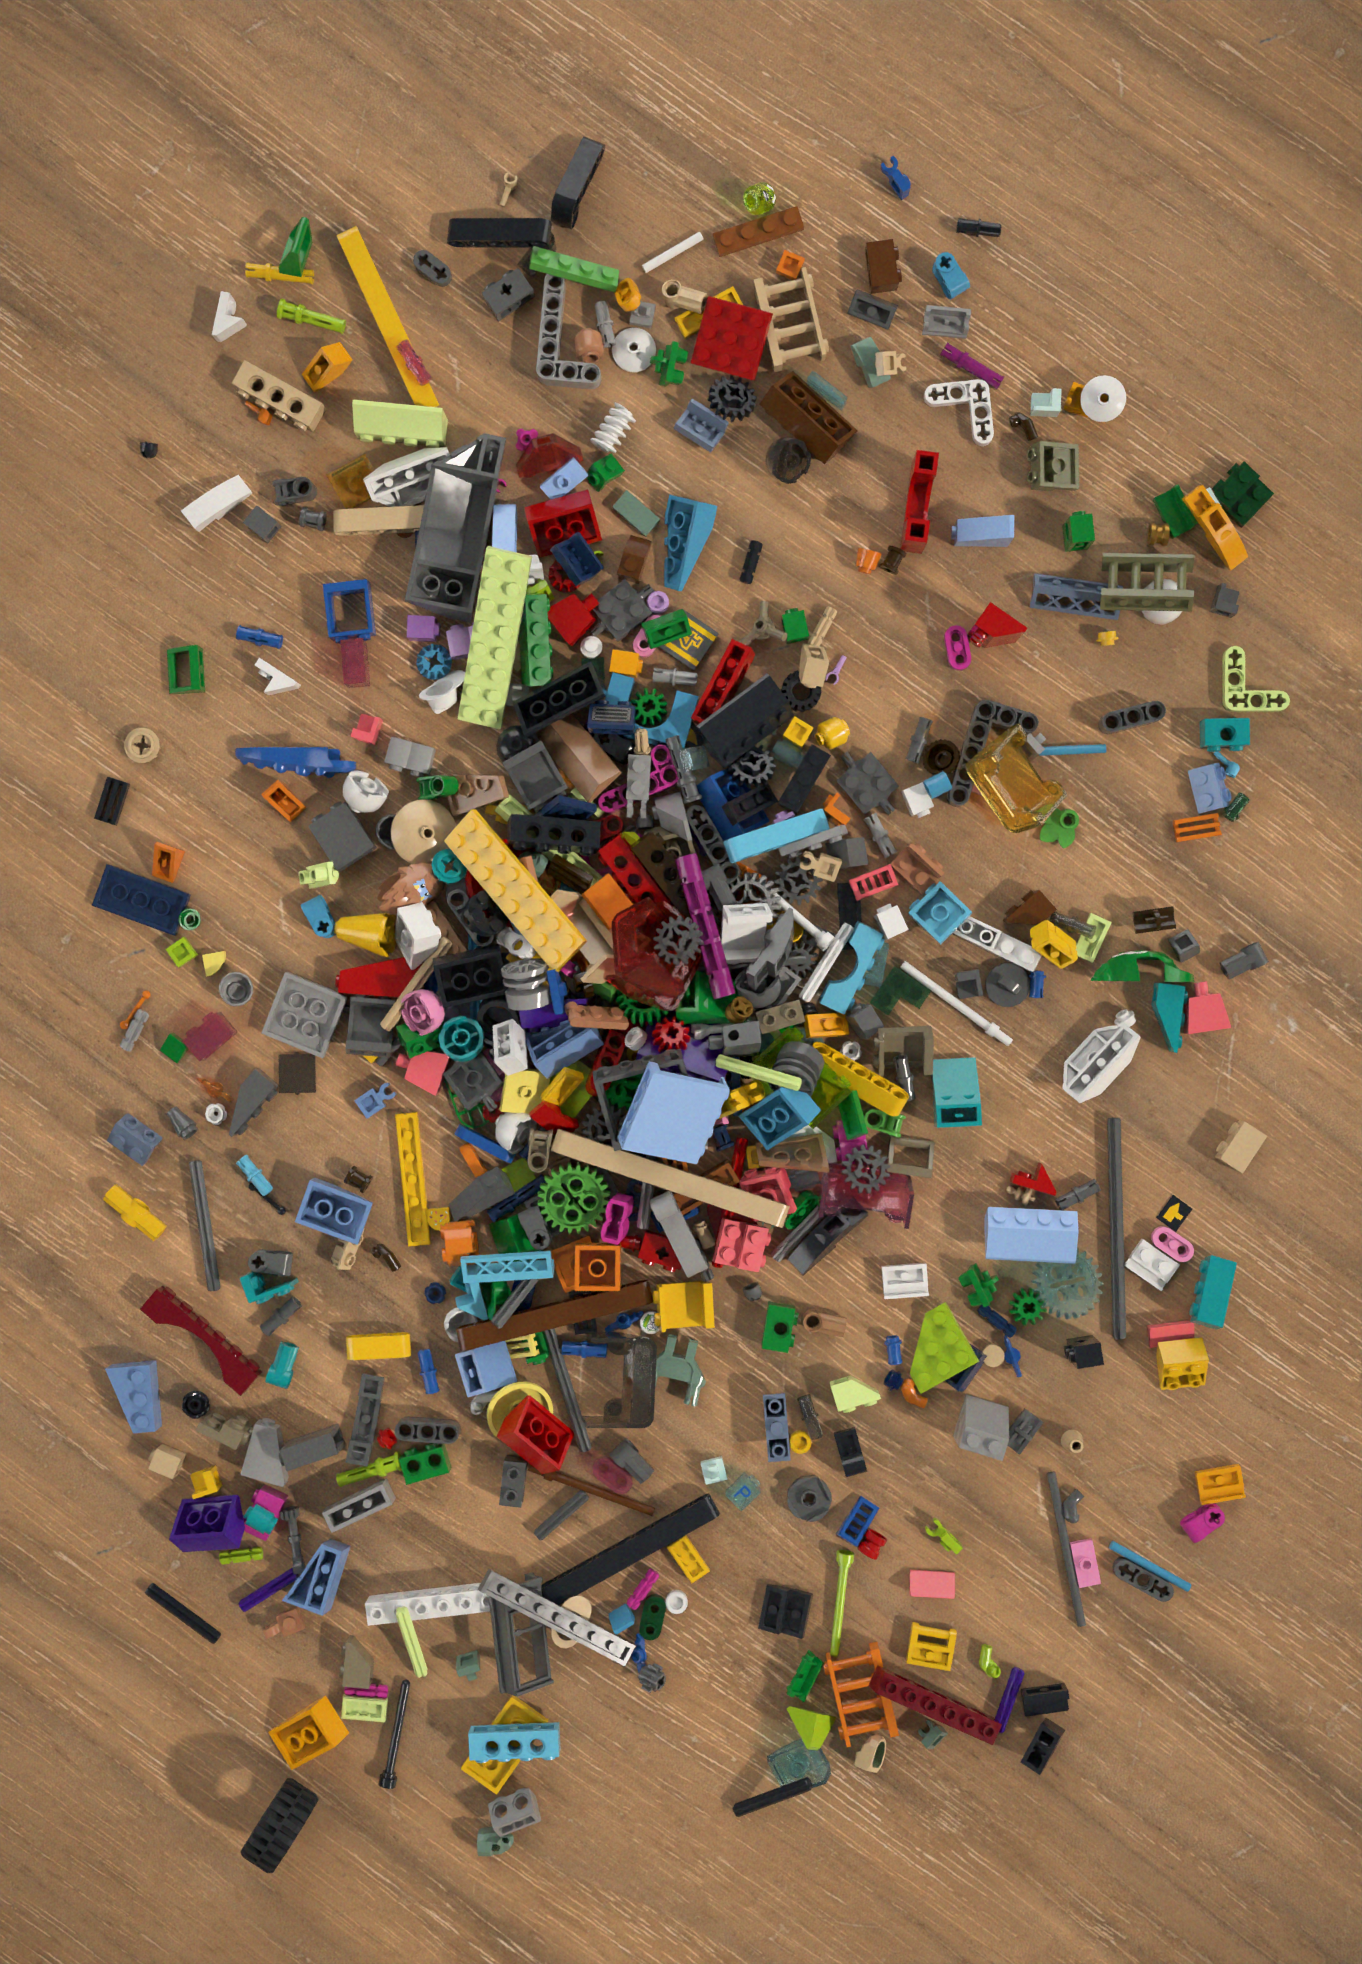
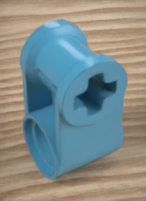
M948 252L940 253L932 266V272L941 285L946 297L951 300L969 289L970 282L952 254Z
M321 894L301 904V909L316 935L323 938H331L335 935V921ZM323 923L329 925L326 928L327 932L321 931L324 928Z

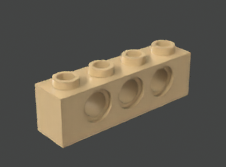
M244 360L232 381V385L236 388L238 395L245 399H248V397L256 400L255 404L263 409L271 408L275 411L274 414L282 420L286 421L289 418L294 421L293 425L302 431L308 429L314 432L326 410L321 402ZM262 383V390L255 392L254 387ZM277 394L283 395L280 402H273ZM296 405H302L299 413L292 412Z

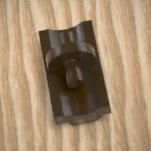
M1173 906L1132 912L1135 934L1176 929Z

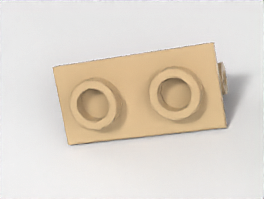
M363 1233L358 1245L338 1238V1241L344 1243V1246L336 1245L331 1257L332 1265L336 1266L338 1270L351 1269L356 1260L357 1249L363 1240Z

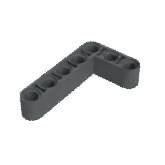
M982 700L974 707L960 751V761L958 766H956L951 781L952 790L948 791L947 800L950 805L960 807L968 801L991 726L1021 735H1028L1038 727L1039 721L1036 715L990 700ZM979 707H988L990 710L989 716H982L979 713ZM1002 712L1009 713L1011 716L1010 723H1004L1001 720L1000 715ZM1023 719H1029L1032 722L1030 730L1022 726ZM974 727H979L983 730L981 738H976L973 735L972 730ZM968 748H973L976 751V759H969L966 756ZM966 769L969 771L970 779L967 781L962 780L959 776L960 770ZM957 790L963 793L964 799L962 802H956L953 799L954 791Z

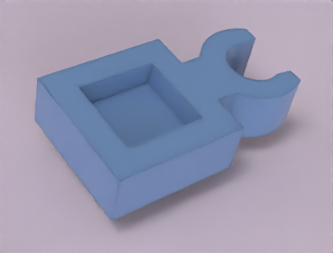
M389 1082L381 1085L379 1092L372 1088L354 1100L366 1119L386 1107L383 1102L384 1099L389 1100L397 1095L396 1092H393L391 1095L385 1093V1088L390 1085Z

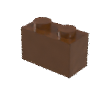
M893 239L866 242L865 255L870 294L897 291L899 283L902 282L901 269H897L896 260H899L898 246L894 247Z

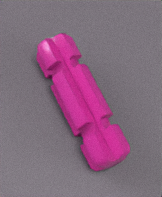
M652 1568L647 1571L645 1578L640 1581L633 1595L627 1600V1605L633 1610L639 1607L641 1600L643 1601L652 1588V1583H655L659 1578V1573Z
M371 1684L369 1689L345 1687L344 1693L351 1696L356 1694L362 1697L375 1698L377 1696L378 1698H387L388 1686Z

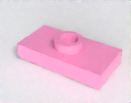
M1092 1539L1070 1542L1079 1588L1101 1584Z

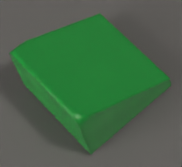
M170 1033L160 1051L178 1064L191 1046L175 1033Z

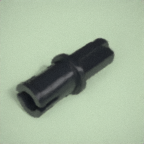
M958 218L956 233L974 234L976 237L979 235L1000 237L1002 226L999 223L981 221L980 218L978 220Z

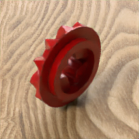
M557 560L549 567V581L556 590L569 593L580 587V585L575 586L569 577L562 583L563 576L558 571L565 570Z

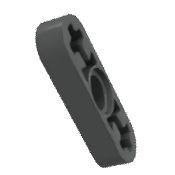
M1125 1557L1117 1558L1114 1561L1112 1568L1119 1579L1161 1602L1169 1601L1173 1597L1174 1589L1165 1579ZM1126 1564L1127 1568L1133 1572L1132 1576L1126 1571L1121 1573L1119 1566ZM1141 1574L1149 1576V1581L1145 1585L1137 1583V1578ZM1154 1583L1161 1588L1165 1586L1167 1593L1162 1592L1160 1595L1157 1588L1153 1587Z

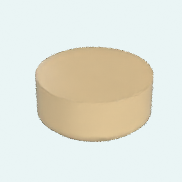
M988 1344L983 1348L982 1352L987 1355L984 1360L987 1366L997 1367L1002 1364L1004 1352L999 1345Z

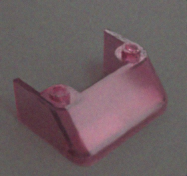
M828 1163L829 1173L821 1172L818 1217H823L824 1213L833 1214L835 1211L840 1210V1207L884 1212L889 1221L894 1223H901L903 1221L904 1229H909L914 1200L910 1175L887 1172L890 1176L883 1178L886 1182L884 1186L878 1184L880 1190L876 1192L871 1188V1193L867 1194L865 1189H863L862 1193L858 1194L857 1187L852 1190L849 1189L850 1181L844 1183L847 1175H842L841 1171L845 1170L846 1167L841 1164ZM851 1165V1172L855 1171L856 1166ZM863 1167V1168L861 1169V1172H862V1173H864V1172H867V1173H868V1171L870 1170V1168ZM876 1169L875 1175L877 1178L879 1177L880 1169ZM857 1179L858 1182L867 1184L865 1180Z

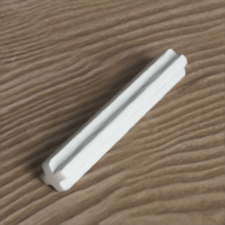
M844 923L838 931L834 941L830 944L799 994L802 1000L810 1002L853 933L854 928L851 925Z

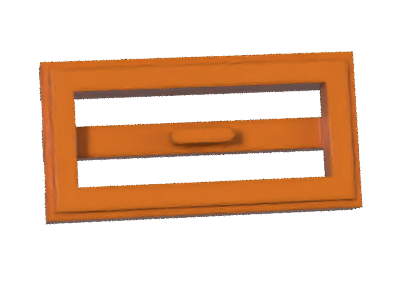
M1214 813L1173 820L1176 843L1222 835L1219 827L1220 822L1218 821L1219 814ZM1213 819V823L1179 828L1178 824ZM1213 827L1215 831L1180 837L1182 832Z

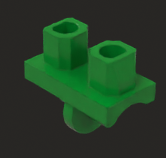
M672 341L671 345H666L665 351L659 349L657 356L650 357V363L655 365L654 372L661 373L660 386L665 387L669 384L680 385L683 382L684 372L674 368L675 363H686L688 351L680 348L678 342Z
M977 1263L972 1264L967 1271L958 1277L963 1287L973 1284L976 1291L968 1294V1300L972 1307L978 1305L987 1307L994 1299L991 1293L997 1291L994 1283L999 1278L997 1275L990 1277L988 1270L981 1273Z

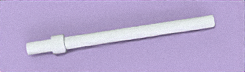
M904 961L900 966L910 976L986 1030L985 1033L991 1038L994 1036L1006 1046L1011 1044L1013 1039L999 1030L1000 1027L994 1022H988L908 962Z

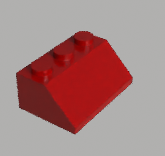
M588 489L524 507L538 558L552 555L553 553L550 549L553 546L568 540L576 532L581 533L587 544L602 541Z
M990 602L967 636L970 638V643L974 646L989 648L1016 643L1028 628Z
M528 1395L504 1418L497 1438L541 1474L560 1470L573 1439L574 1431L531 1395Z

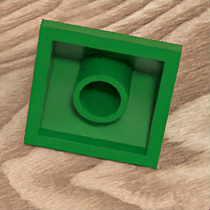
M518 1213L488 1224L499 1254L545 1251L544 1249L537 1250L532 1247L520 1223ZM540 1235L536 1238L537 1242L541 1241Z

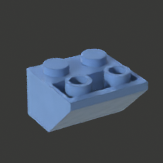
M505 1341L455 1354L467 1397L483 1394L517 1382Z

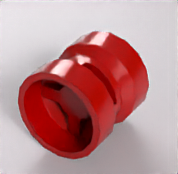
M868 1528L865 1533L866 1539L860 1542L857 1549L867 1557L877 1560L880 1555V1547L885 1546L887 1538L879 1532Z

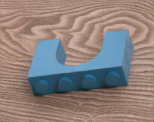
M613 672L605 701H609L610 705H618V701L629 702L635 683L634 678ZM677 690L668 719L658 727L645 728L648 731V744L652 746H657L658 743L667 745L665 739L679 735L684 750L693 721L691 716L698 704L699 696ZM635 723V732L637 728L643 729L644 727ZM623 735L627 739L635 740V735Z

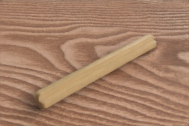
M442 937L439 940L438 949L424 961L381 1021L380 1025L383 1029L390 1032L402 1016L401 1010L404 1009L405 1003H401L402 998L406 994L420 990L434 972L433 958L445 956L452 947L453 943L449 939Z

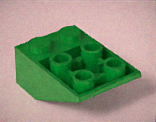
M677 971V1022L679 1023L683 1020L684 1024H731L725 1015V1009L735 998L739 997L736 991L735 979H732L735 994L714 999L707 973L701 971Z

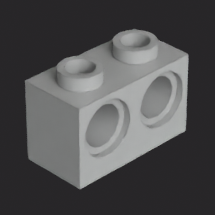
M530 1788L518 1789L514 1794L498 1797L493 1802L488 1803L492 1828L499 1837L541 1821L537 1798ZM528 1803L524 1809H521L524 1804ZM507 1811L506 1815L501 1817L502 1813Z

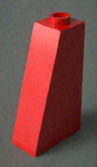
M405 957L340 970V974L336 975L335 987L338 988V993L399 997L424 961L413 970L410 969Z

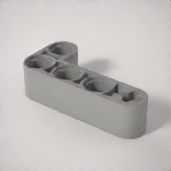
M667 1191L651 1199L650 1206L658 1222L661 1223L686 1276L689 1278L707 1269V1263L672 1192Z

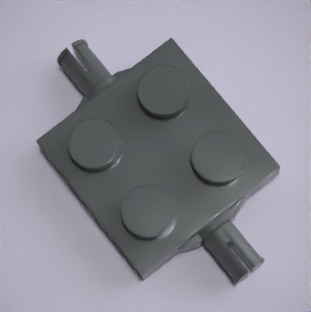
M626 579L621 581L598 599L600 604L593 611L597 615L599 623L589 630L590 633L596 637L606 630L619 642L646 621L648 617L653 615L644 601L648 595L654 592L653 588L648 584L638 592L630 586Z
M848 751L844 753L850 761L844 755L840 758L846 763L848 769L836 781L864 815L879 805L888 815L891 814L886 806L892 812L895 809L887 799L890 793L898 788L899 785L871 752L856 762Z
M482 1051L471 1061H456L452 1068L443 1074L468 1111L481 1102H484L489 1111L497 1108L491 1095L503 1086L504 1083Z

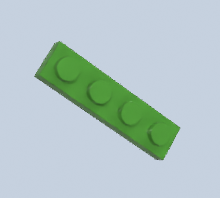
M536 246L532 248L529 269L616 292L619 278L618 269Z

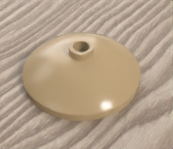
M416 800L403 806L395 815L391 825V841L398 855L410 864H431L433 857L439 851L450 849L444 840L454 830L456 823L451 813L443 805L431 800ZM426 829H429L431 832L428 838L424 835Z

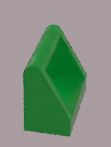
M302 217L289 234L279 264V272L282 274L302 277L313 243L308 218Z
M189 645L167 649L169 694L205 693L203 648L198 645ZM177 654H189L191 686L178 688Z

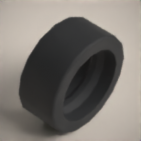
M506 995L487 998L481 1001L477 1020L485 1032L493 1035V1025L502 1023L491 1019L487 1015V1009L490 1007L498 1006L507 1009L512 1014V1019L519 1025V1010L508 1008Z

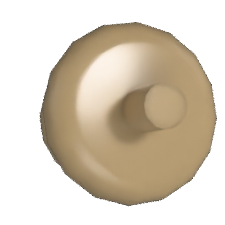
M1008 1186L1006 1188V1192L1014 1194L1016 1200L1022 1198V1205L1024 1206L1028 1204L1029 1200L1034 1202L1036 1199L1031 1196L1032 1189L1027 1188L1025 1192H1023V1187L1014 1189V1187Z

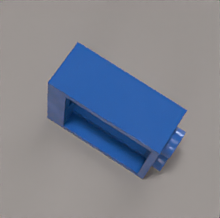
M367 579L323 584L328 636L332 641L341 644L348 643L349 639L357 638L358 641L371 640V636H376L371 584ZM364 593L368 629L337 632L333 596Z

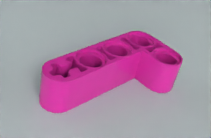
M657 745L651 751V759L656 771L650 773V780L655 781L656 787L654 790L649 791V797L676 786L677 780H679L670 751L664 745ZM660 750L667 753L666 760L662 762L655 759L656 752ZM665 772H675L676 779L673 782L665 781L663 778ZM627 783L600 796L598 803L604 813L612 814L627 807L628 800L623 797V792L627 789ZM619 793L623 804L619 805V801L612 803L613 807L611 809L607 806L603 807V804L606 803V798L610 800L617 799L615 794ZM633 800V804L640 802L637 800Z

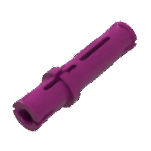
M947 342L940 356L957 364V368L965 369L996 390L998 389L1004 376L999 375L968 356V352L965 351L963 353Z

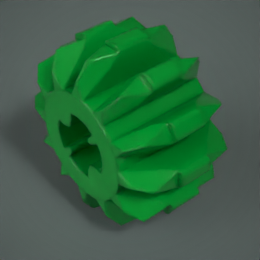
M644 688V696L636 692L639 701L631 700V704L637 706L635 707L636 713L639 712L635 715V721L643 717L641 722L643 726L646 725L647 719L650 720V725L654 726V718L658 722H662L663 720L659 714L667 715V711L662 709V707L668 706L667 701L660 702L664 698L663 693L655 697L656 689H653L651 695H648V689ZM652 702L655 709H650L649 712H646L643 706Z
M1029 1287L1027 1294L1024 1288H1020V1296L1015 1292L1012 1294L1016 1301L1009 1300L1008 1302L1009 1305L1014 1306L1009 1310V1313L1016 1314L1014 1316L1016 1322L1022 1319V1324L1026 1326L1029 1319L1030 1323L1035 1325L1036 1321L1034 1318L1037 1317L1039 1320H1042L1043 1317L1039 1313L1047 1312V1309L1041 1306L1046 1303V1300L1044 1298L1039 1299L1042 1295L1041 1292L1037 1291L1034 1293L1032 1287ZM1024 1303L1030 1304L1032 1308L1028 1310L1025 1309L1023 1305Z

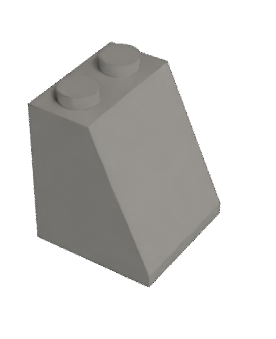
M965 1394L953 1434L958 1447L1003 1461L1009 1442V1407Z

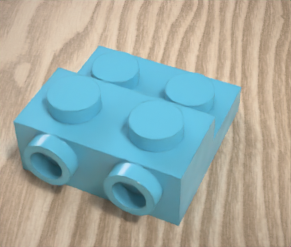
M940 881L937 885L933 883L925 891L927 894L925 897L914 901L909 907L910 911L908 913L923 930L927 931L941 945L972 914V911Z

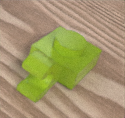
M934 1517L933 1521L937 1524V1528L931 1530L928 1526H925L927 1534L933 1537L939 1536L941 1538L940 1544L948 1552L952 1550L957 1555L963 1549L961 1543L942 1526L939 1519Z

